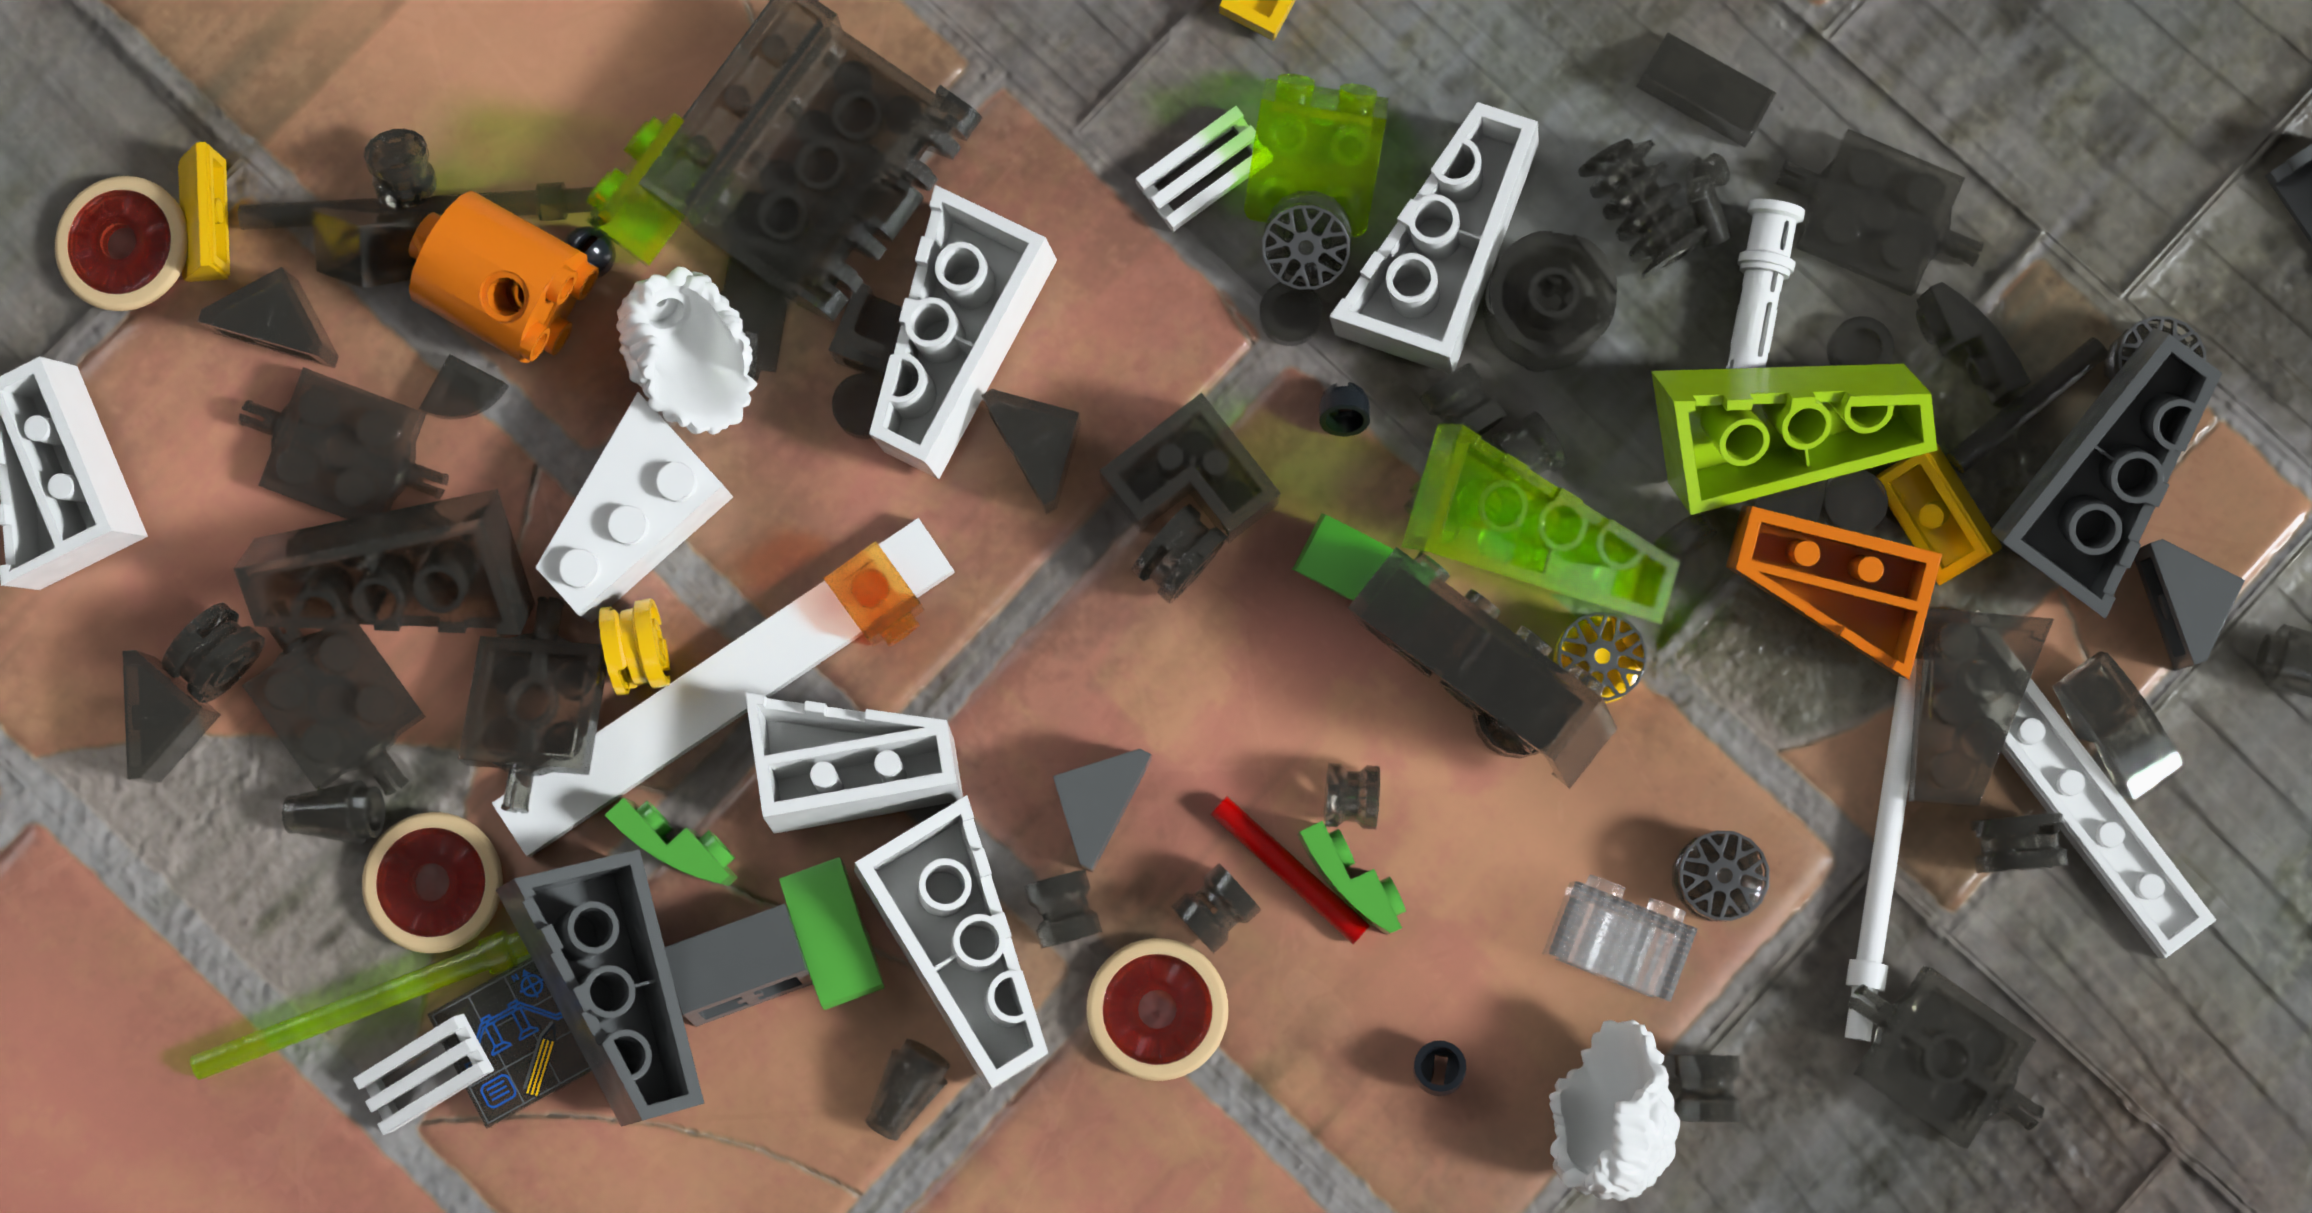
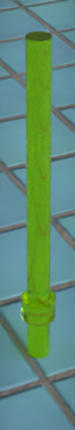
M501 930L478 940V947L190 1056L192 1071L198 1080H202L488 970L491 975L508 970L517 966L518 958L529 955V952L518 931L508 935L505 930Z

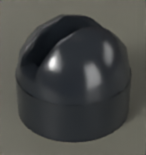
M578 227L567 235L564 242L580 250L591 236L598 238L585 254H587L588 262L599 268L597 278H600L608 273L614 265L616 258L614 244L608 235L597 227Z
M1348 382V386L1339 387L1335 383L1326 389L1319 404V423L1322 429L1331 435L1341 437L1354 436L1366 430L1370 424V403L1364 390L1352 382ZM1340 409H1351L1352 411L1340 412Z
M1439 1040L1427 1043L1418 1051L1415 1057L1413 1068L1415 1080L1422 1090L1434 1096H1446L1455 1092L1462 1085L1465 1078L1466 1060L1463 1053L1457 1046L1447 1041ZM1435 1055L1448 1058L1443 1085L1431 1083L1434 1075Z

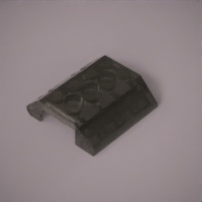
M770 0L635 181L702 239L798 306L828 321L834 322L849 301L835 286L838 285L855 293L863 282L861 277L858 276L857 271L844 262L853 250L877 261L881 258L887 248L873 237V234L892 242L924 199L923 195L913 186L930 191L938 180L932 170L926 164L919 161L927 150L953 160L961 147L951 136L967 141L983 118L972 106L942 85H939L935 94L843 30L838 14L818 0Z

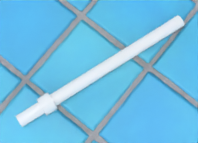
M1915 659L1910 680L1898 677L1856 959H1849L1846 985L1852 987L1844 1037L1871 1042L1878 991L1885 992L1888 965L1882 964L1927 667V661Z

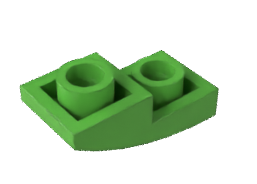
M1321 513L1292 570L1341 597L1354 601L1404 630L1413 633L1443 578L1442 575L1323 513Z
M622 798L605 814L636 845L679 871L726 886H730L738 878L727 866L735 859L734 855L713 832L708 830L703 836H700L695 830L685 828L670 841L665 835L673 827L648 800L639 807L634 801Z
M1321 821L1299 831L1297 836L1320 875L1353 911L1386 935L1402 928L1397 915L1406 912V908L1390 876L1379 880L1375 869H1372L1350 879L1345 868L1355 864V861L1339 829L1328 833L1324 822Z
M838 857L779 878L791 920L822 1008L826 1010L884 989V982L871 939L862 922L847 869L841 858Z

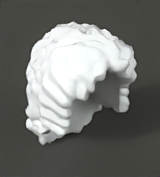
M677 266L666 277L653 274L646 280L637 281L629 295L623 298L622 305L617 310L619 320L616 328L621 334L619 337L621 343L619 351L626 361V366L630 373L629 379L642 387L644 394L649 398L648 406L656 412L662 411L666 421L678 422L681 427H686L693 434L708 431V433L715 435L722 429H727L729 425L739 424L743 420V408L749 406L751 402L749 392L753 391L758 384L747 375L753 360L751 355L753 350L749 346V338L743 333V320L739 318V312L729 306V300L725 296L720 295L718 287L712 283L708 275L695 271L690 272L685 267Z
M1608 1020L1603 1022L1600 1032L1594 1033L1591 1037V1048L1581 1051L1583 1066L1571 1069L1567 1073L1566 1078H1559L1554 1085L1556 1091L1549 1095V1106L1553 1112V1119L1555 1121L1554 1131L1557 1139L1551 1145L1550 1154L1555 1159L1553 1169L1558 1173L1559 1178L1567 1188L1575 1187L1577 1191L1585 1195L1593 1194L1602 1200L1614 1198L1615 1200L1622 1201L1628 1198H1636L1646 1188L1653 1186L1657 1177L1661 1176L1665 1168L1673 1161L1676 1153L1675 1141L1680 1129V1119L1674 1112V1098L1668 1089L1669 1076L1665 1066L1662 1065L1664 1055L1657 1050L1653 1033L1647 1031L1645 1025L1639 1024L1635 1020L1619 1023Z

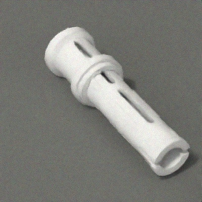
M1754 199L1749 202L1747 212L1753 218L1747 250L1740 252L1737 263L1740 266L1739 270L1744 273L1726 369L1766 368L1783 280L1789 279L1790 274L1794 272L1795 261L1790 258L1796 224L1803 222L1805 210L1796 204L1773 199Z

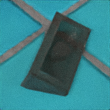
M1669 32L1666 34L1636 86L1743 147H1746L1753 137L1776 95L1775 91Z

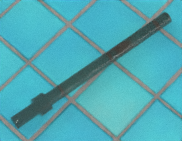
M564 182L538 183L536 190L478 193L517 216L538 215L540 221L566 220L568 213L616 211L617 206L614 186L566 188ZM462 194L244 204L238 207V223L242 230L423 221L432 212L442 216L444 211Z

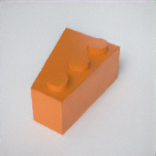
M1742 506L1726 567L1894 675L1910 680L1943 554L1754 506Z

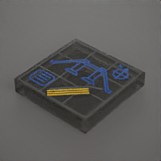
M531 957L427 1014L435 1028L448 1019L464 1013L489 1059L494 1071L466 1087L486 1129L496 1126L592 1073ZM456 1034L442 1042L446 1051L460 1043ZM468 1056L453 1064L458 1074L473 1066Z

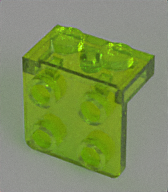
M1280 74L1278 80L1266 78L1261 96L1244 203L1245 215L1253 221L1270 223L1280 212L1289 208L1314 205L1330 211L1343 223L1348 236L1359 237L1363 235L1368 228L1389 98L1377 96V91L1374 88L1360 84H1342L1340 90L1315 86V81L1312 78L1298 74ZM1306 208L1308 217L1311 220L1320 212L1313 208ZM1302 209L1293 210L1295 227L1308 229ZM1289 212L1281 215L1277 221L1289 224ZM1323 213L1311 230L1324 232L1331 216ZM1334 220L1330 232H1343L1341 226Z
M675 112L661 120L655 116H652L648 122L645 120L623 149L625 153L632 157L622 171L616 167L611 172L607 171L586 199V202L594 207V209L585 221L645 266H650L723 167L722 163L678 131L684 119Z

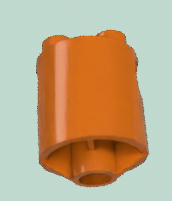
M472 190L460 195L444 211L442 216L435 212L428 214L416 229L408 251L409 256L416 259L409 284V293L412 301L523 363L534 361L543 351L554 356L562 349L572 330V323L566 319L576 300L581 301L589 294L599 273V268L588 262L587 254Z

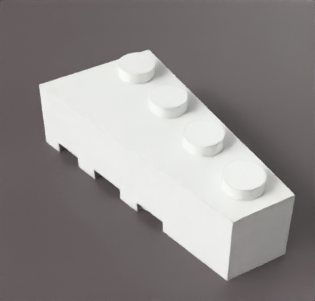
M1479 102L1476 103L1432 167L1431 174L1414 199H1410L1397 218L1398 222L1379 250L1374 251L1360 271L1361 276L1346 298L1340 300L1329 316L1336 336L1451 375L1454 374L1539 145L1538 121Z
M966 795L855 862L854 872L987 1091H991L1048 1054L1046 1043L1023 971H1021L1011 939L1012 935L1005 913L1001 908L988 859L974 822V815L968 796Z

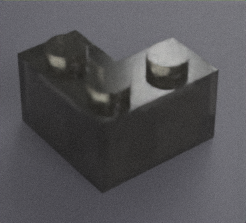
M1202 392L1099 470L1102 485L1139 532L1190 494L1225 540L1230 543L1278 506L1281 495L1280 491Z

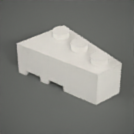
M40 356L0 376V526H3L6 565H0L1 586L41 590L148 537L78 367Z
M637 392L535 568L579 616L593 623L599 618L600 608L611 607L730 501L733 496L664 419L648 406V402L643 396Z
M745 692L762 815L774 834L952 803L963 798L955 742L947 720L870 709L862 712L827 707L826 703L805 701V703L769 699L762 694Z

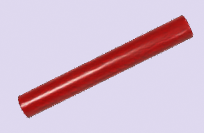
M1228 796L1210 814L1350 943L1354 944L1370 927L1366 921Z

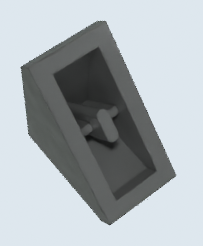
M2164 539L2140 547L2134 560L2174 671L2207 661L2245 580Z
M1137 749L1053 776L1075 850L1082 867L1091 872L1096 868L1152 760V754L1142 749Z

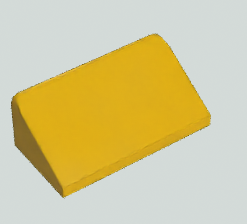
M196 142L180 158L178 164L179 206L186 218L188 235L187 260L182 270V278L187 282L227 280L228 276H230L226 159L206 142Z
M1938 444L1937 451L1900 460L1871 478L1914 547L1943 554L1936 577V582L1939 586L2002 549L2000 541L1991 532L1992 529Z

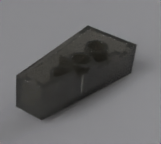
M498 489L255 538L234 567L235 575L255 627L339 629L341 624L374 625V631H399L402 626L438 627V632L465 633L467 628L496 629L497 634L520 635L535 605Z
M1396 547L1348 607L1355 619L1363 628L1423 675L1430 678L1434 673L1441 678L1439 682L1441 687L1473 714L1480 715L1484 710L1492 716L1489 720L1490 723L1506 736L1505 739L1524 754H1527V752L1531 753L1534 748L1543 754L1553 769L1551 775L1570 789L1617 730L1611 713L1603 697L1600 696L1604 686L1576 664H1572L1568 671H1566L1549 659L1548 655L1551 653L1552 648L1526 627L1521 626L1514 633L1496 620L1501 614L1500 610L1477 591L1469 589L1465 596L1449 586L1445 582L1450 577V574L1432 558L1419 552L1412 559Z

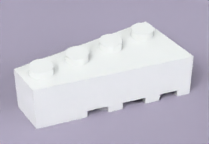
M935 185L929 205L931 214L925 236H921L915 258L917 267L909 297L904 299L899 318L901 327L894 354H891L889 357L869 435L885 453L939 479L1057 259L1046 237Z

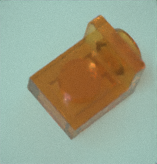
M876 541L823 578L872 646L884 640L891 647L906 638L920 626L915 617L925 609Z

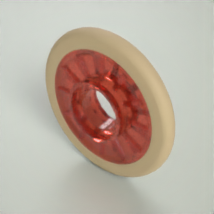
M110 177L85 188L67 206L56 231L55 258L63 280L80 299L104 310H134L159 299L177 281L187 260V223L182 209L164 188L152 181L139 177ZM120 228H132L136 235L134 250L124 259H112L108 252L109 238Z
M427 812L412 815L387 829L370 850L362 875L364 904L375 926L393 943L420 953L450 951L467 944L477 937L493 918L500 902L496 889L503 885L501 862L489 838L468 820L443 812ZM430 864L442 866L449 877L447 892L435 901L423 899L416 889L418 873Z
M1149 938L1130 943L1116 951L1102 964L1091 983L1087 998L1089 1030L1099 1051L1113 1066L1122 1072L1139 1079L1151 1081H1165L1182 1077L1204 1064L1213 1055L1223 1038L1228 1021V999L1224 983L1212 963L1202 953L1185 943L1165 938ZM1150 991H1165L1176 1002L1177 1011L1175 1018L1171 1024L1164 1028L1156 1029L1149 1027L1143 1023L1139 1016L1138 1007L1140 1000Z

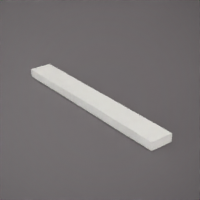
M917 518L670 683V686L664 687L492 802L493 806L525 855L532 857L747 713L745 692L762 694L769 698L955 573L954 569L920 519Z

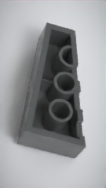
M2153 328L1993 527L1991 532L2001 542L2106 619L2116 599L2114 597L2116 589L2126 568L2130 569L2141 546L2139 541L2155 507L2159 508L2169 487L2167 482L2181 452L2186 451L2222 372L2171 334Z
M640 849L514 878L496 889L621 1127L705 1104Z

